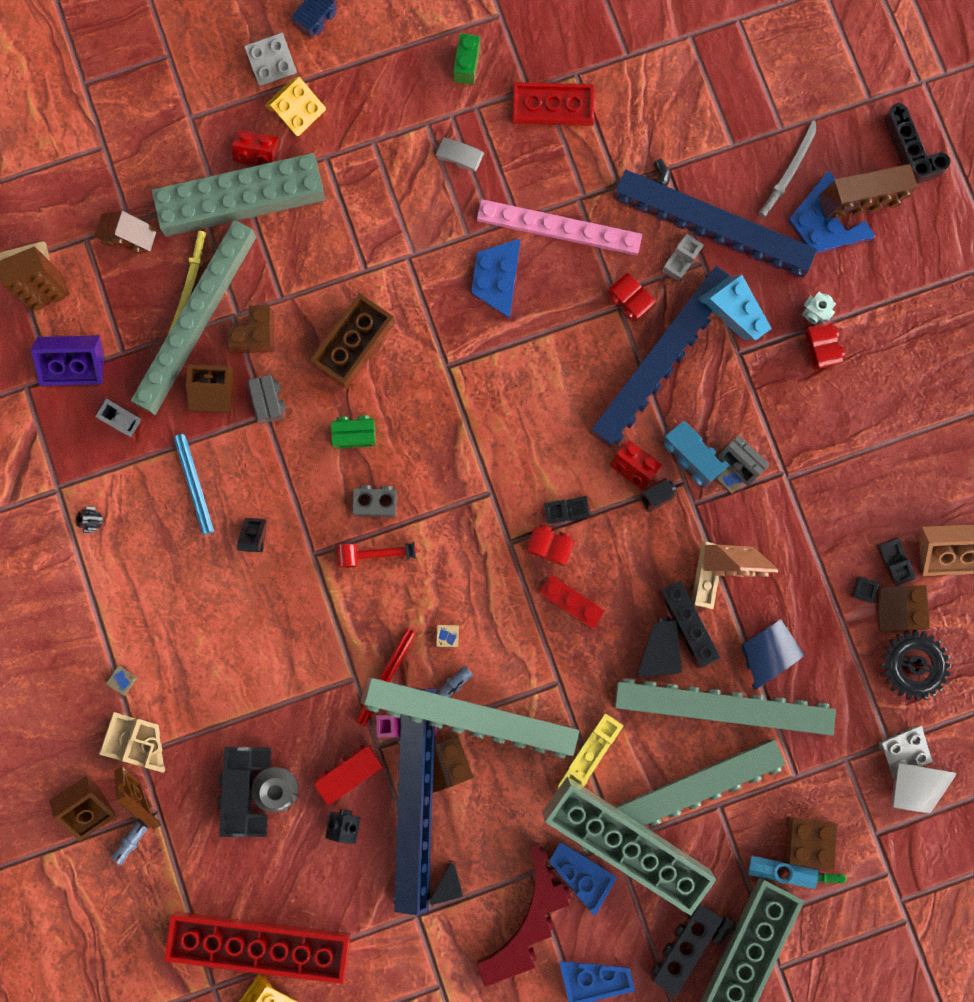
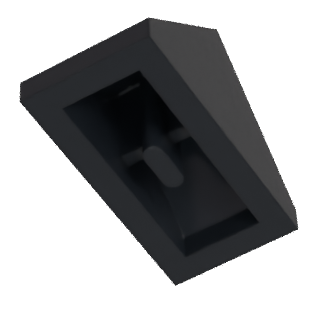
M451 861L430 898L429 903L432 905L463 897V890L455 862Z

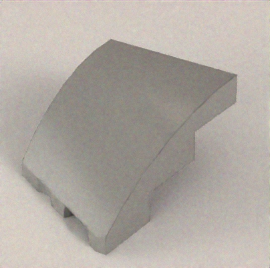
M896 763L891 807L931 813L955 778L956 773Z

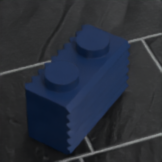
M304 0L299 8L294 11V14L291 15L293 25L312 39L315 34L319 35L322 32L324 24L328 19L332 20L337 13L335 0Z

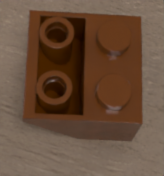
M188 364L186 390L189 411L231 413L235 372L230 366Z

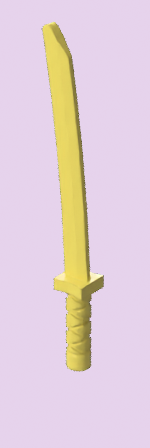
M198 231L193 257H189L190 268L169 333L191 296L199 266L203 264L201 255L206 232Z

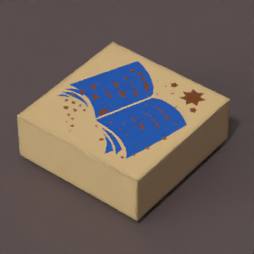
M437 625V647H458L459 626Z

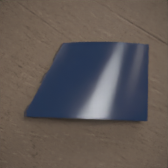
M781 619L741 645L743 655L746 658L747 670L752 672L754 679L752 688L754 690L760 688L805 656Z

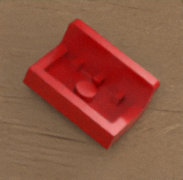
M238 130L232 144L233 161L254 166L274 162V154L279 144L278 137Z
M630 440L626 442L610 463L611 468L641 490L645 489L662 466L660 462Z

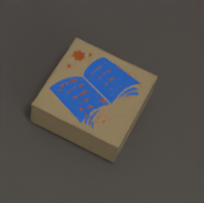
M729 468L716 479L730 494L743 483Z
M118 666L106 684L126 696L138 677L123 667Z

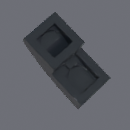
M587 496L544 503L548 525L591 517Z
M895 537L877 544L882 560L895 586L916 579L910 559L905 556L900 538Z

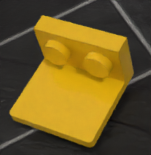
M300 77L292 78L265 104L269 111L277 113L296 136H299L326 110L324 105Z
M259 974L239 1002L298 1001L273 989L267 978Z

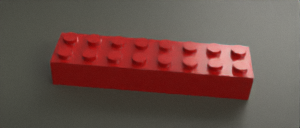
M176 911L170 918L164 961L343 984L346 978L351 933Z

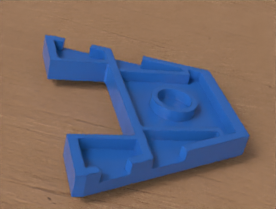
M830 171L824 175L788 221L804 244L818 249L816 253L836 249L839 246L856 244L864 240L868 241L875 237L866 221L846 231L839 220H834V218L825 219L818 196L835 180Z

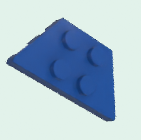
M520 239L477 252L471 294L477 299L483 300L491 308H495L504 314L506 318H510Z

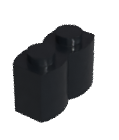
M664 478L642 490L639 496L646 510L651 512L672 501L677 490L671 480L668 481Z

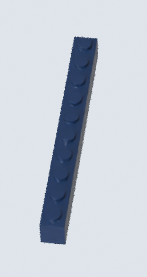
M626 169L615 192L614 199H617L622 205L629 204L636 207L641 213L648 212L653 214L658 220H667L674 223L680 229H689L699 237H708L718 245H727L737 253L744 252L751 255V258L756 261L763 260L768 262L773 268L787 270L795 277H805L818 250Z
M718 266L713 268L590 432L593 436L610 448L613 444L618 445L625 436L622 434L626 427L630 429L637 420L634 417L636 413L645 410L650 403L647 401L649 396L657 394L662 387L659 384L661 380L669 378L674 371L672 368L673 364L676 361L678 363L681 362L686 355L684 351L688 345L692 347L699 338L696 335L700 329L704 331L711 322L708 318L713 313L712 309L698 300V298L730 276Z
M411 687L436 694V689ZM401 714L400 760L398 763L399 783L397 786L399 792L396 828L397 849L395 851L396 872L394 874L395 894L393 902L395 904L394 912L417 916L429 912L435 727L429 725V720L422 719V722L418 723L408 720V715Z

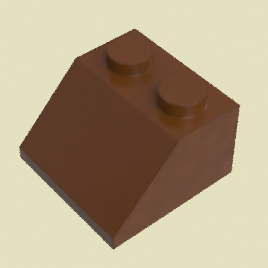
M927 585L878 588L879 631L930 629Z
M459 736L434 745L433 793L474 778Z
M87 776L49 801L53 818L78 841L83 840L116 817V813L100 788Z

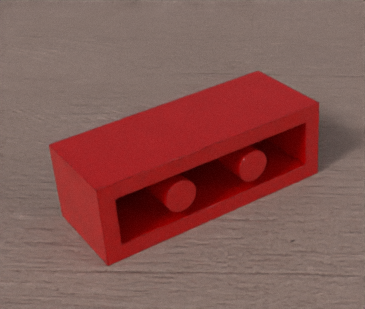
M552 574L539 592L540 596L590 630L595 627L605 610Z
M362 744L352 751L354 756L348 760L346 757H343L336 762L334 770L328 772L326 769L316 776L318 781L314 785L328 806L384 767L370 745L365 747Z

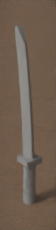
M812 121L802 144L779 184L773 188V194H771L758 214L761 217L765 218L778 198H781L785 193L786 186L796 172L816 133L815 121Z

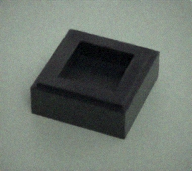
M857 577L852 598L873 604L879 583Z

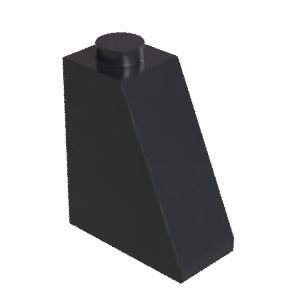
M670 617L657 618V622L652 624L636 672L637 677L682 673L676 621H670Z

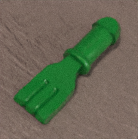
M823 872L822 875L818 874L817 883L822 881L823 884H843L847 878L842 873L826 874Z

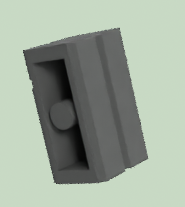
M272 375L248 380L257 422L265 424L283 419V412H286L284 400L279 399L278 392H281L279 380H275Z
M739 435L718 456L722 462L726 461L729 464L728 468L747 486L770 465Z

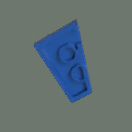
M559 842L549 862L595 916L617 877L564 843Z
M559 961L569 1002H593L635 991L629 967Z

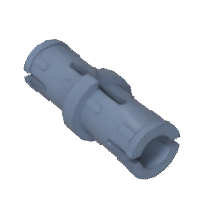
M464 665L451 679L448 678L446 680L447 682L436 694L450 697L455 692L458 693L460 691L459 688L474 675Z
M137 820L128 835L123 836L121 839L122 843L110 857L115 861L120 856L116 862L117 864L123 865L130 852L138 847V841L149 829L145 824L141 827L143 822Z

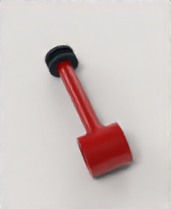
M406 542V547L357 551V544L335 546L337 568L357 567L358 559L407 555V559L409 557L416 559L417 547H415L414 542L412 544Z

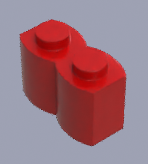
M628 272L613 284L608 291L610 301L616 306H621L624 309L623 314L629 320L633 319L635 322L639 321L649 312L656 303L654 298Z
M832 321L810 326L804 330L815 370L839 365L843 362L845 352L838 343L839 330Z
M542 524L539 527L535 526L525 551L556 564L566 566L575 542L571 540L572 536L560 532L559 535L551 532L552 528Z

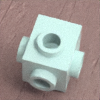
M818 292L815 297L811 295L803 306L806 309L802 316L815 325L821 324L824 320L828 322L835 313L832 309L836 303L833 302L829 295Z

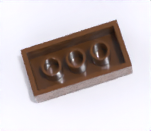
M909 164L835 179L818 198L825 219L834 218V220H838L848 214L857 216L867 210L876 212L886 206H889V208L898 207L904 199L911 196V193L918 186Z
M35 246L0 260V280L3 287L31 311L43 309L46 304L62 301L65 296L70 295L61 272Z
M359 293L310 359L312 366L347 390L394 326V316Z

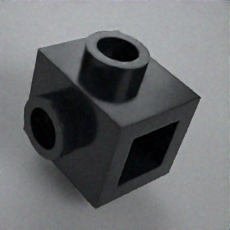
M340 809L339 812H330L325 838L338 843L356 844L361 817L352 815L353 811Z

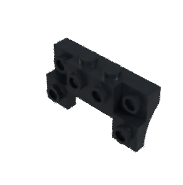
M224 747L223 773L219 775V786H222V795L218 796L217 804L218 809H221L219 837L267 836L268 814L251 813V789L253 770L271 768L272 748Z

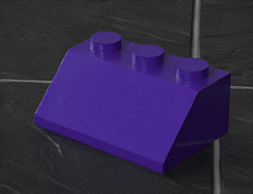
M100 335L36 338L31 352L40 386L103 384L104 353Z

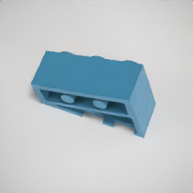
M742 275L728 276L698 298V300L712 309L715 315L726 322L725 324L742 340H757L772 329Z
M683 421L662 440L664 442L663 446L670 454H675L678 458V464L684 470H689L692 474V480L698 486L702 485L705 488L729 464L726 461L721 463L714 455L716 451L712 447L708 449L701 441L702 437Z

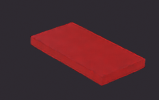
M513 82L512 124L593 126L595 84Z

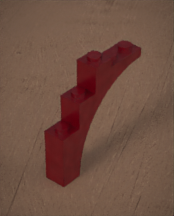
M538 842L529 845L534 862L535 881L532 900L524 920L507 943L494 953L477 961V967L484 987L534 969V961L537 960L533 947L529 948L528 946L552 937L551 930L554 929L551 917H546L545 915L570 906L568 899L572 897L568 886L563 887L561 881L552 884V881L556 879L552 868L546 867L544 860L548 859L544 846L539 847Z

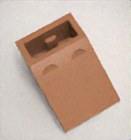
M705 545L704 571H713L714 576L769 577V573L778 572V569L754 547Z

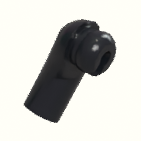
M662 158L653 163L659 173L658 179L655 182L667 186L671 173Z

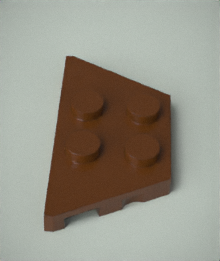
M124 767L114 770L117 801L122 804L125 810H130L135 818H140L152 829L161 826L159 819H156L151 814L150 808L152 805L141 782Z

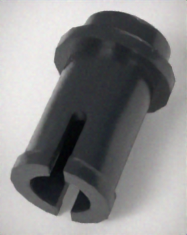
M725 915L711 939H714L713 941L721 946L730 931L735 930L734 926L736 923Z

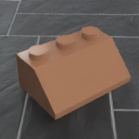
M974 525L922 527L919 541L922 576L974 574Z

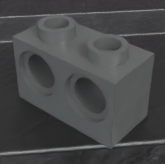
M360 485L359 489L354 488L352 514L354 517L397 518V490H393L392 486H380V489H372V486ZM363 496L370 497V503L366 506L359 504V500ZM388 496L392 499V502L389 506L384 507L380 504V501L383 497Z

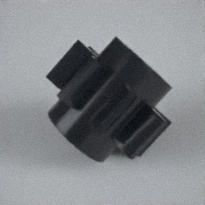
M86 506L85 509H81L76 514L75 522L77 527L83 528V533H93V531H97V528L102 526L103 517L99 511H96V507Z

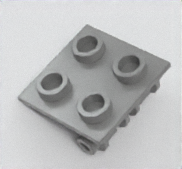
M283 33L244 46L259 86L297 73Z
M922 725L911 726L910 729L903 732L899 731L898 735L895 733L893 737L881 739V742L878 743L880 750L885 753L893 779L895 777L896 763L922 767L933 762Z

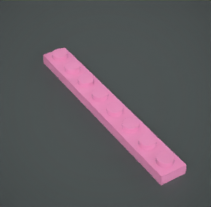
M483 199L481 200L477 217L478 222L638 256L642 239L641 233Z

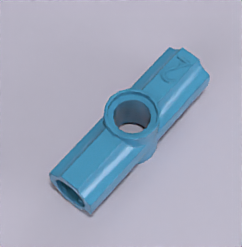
M751 855L748 875L816 889L818 869ZM782 866L789 869V874L785 878H780L777 875L778 869Z

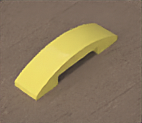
M605 713L557 787L561 786L567 776L584 787L623 725Z

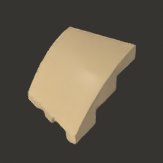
M113 712L99 755L164 773L165 766L163 764L159 725Z

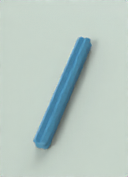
M179 434L174 437V442L201 532L207 535L214 532L186 436Z

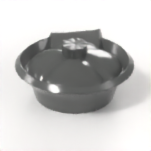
M280 767L263 770L256 776L252 784L251 792L254 802L259 808L267 812H286L299 797L298 784L295 777L288 770Z

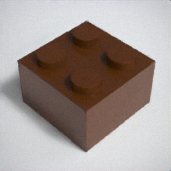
M788 817L784 861L794 865L834 869L838 824L831 821Z

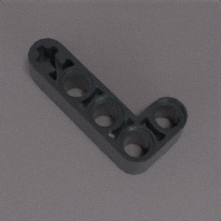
M901 103L894 104L886 114L884 121L902 166L911 165L917 184L941 176L950 166V157L943 152L927 156L908 108ZM900 132H904L907 137L902 136ZM908 150L914 152L915 156L909 154ZM935 162L939 163L942 168L937 167ZM916 169L921 170L922 174L917 173Z

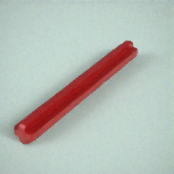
M409 628L405 629L378 680L391 681L416 635L414 631ZM363 705L355 722L361 726H366L373 711L366 710V705Z

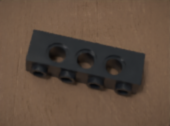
M681 580L658 591L673 621H676L677 629L697 668H702L720 659L721 657Z
M699 903L692 915L686 913L687 918L683 924L680 923L674 932V940L672 943L668 942L663 949L662 954L664 956L660 963L657 961L650 972L652 974V981L675 997L723 920L722 917ZM696 922L701 923V931L692 933V925ZM689 942L690 949L687 952H680L679 947L681 943ZM672 961H676L679 964L678 969L674 972L668 971V964Z

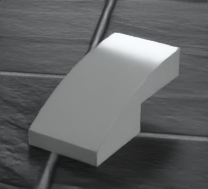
M444 137L436 153V157L439 160L456 163L459 168L477 171L484 155L483 151Z
M686 234L662 271L679 282L704 244Z

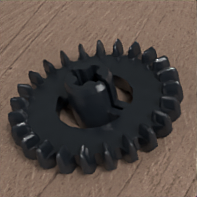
M917 630L912 631V636L908 631H904V637L896 634L897 641L889 640L892 647H884L888 655H880L886 662L879 664V666L887 669L881 675L889 676L884 683H893L890 691L899 689L897 694L899 697L906 693V700H910L913 695L916 702L920 700L921 695L923 700H928L929 694L932 697H936V690L943 691L941 683L948 684L945 676H951L947 668H951L952 664L946 662L951 656L944 655L947 647L940 648L942 641L937 640L934 642L935 636L933 634L927 638L926 631H922L920 636ZM910 650H921L930 658L931 665H928L926 659L922 656L903 657ZM915 662V664L918 665V667H926V668H917V669H915V667L912 666V664H907V663ZM901 665L909 675H921L925 672L930 674L922 681H912L905 676Z

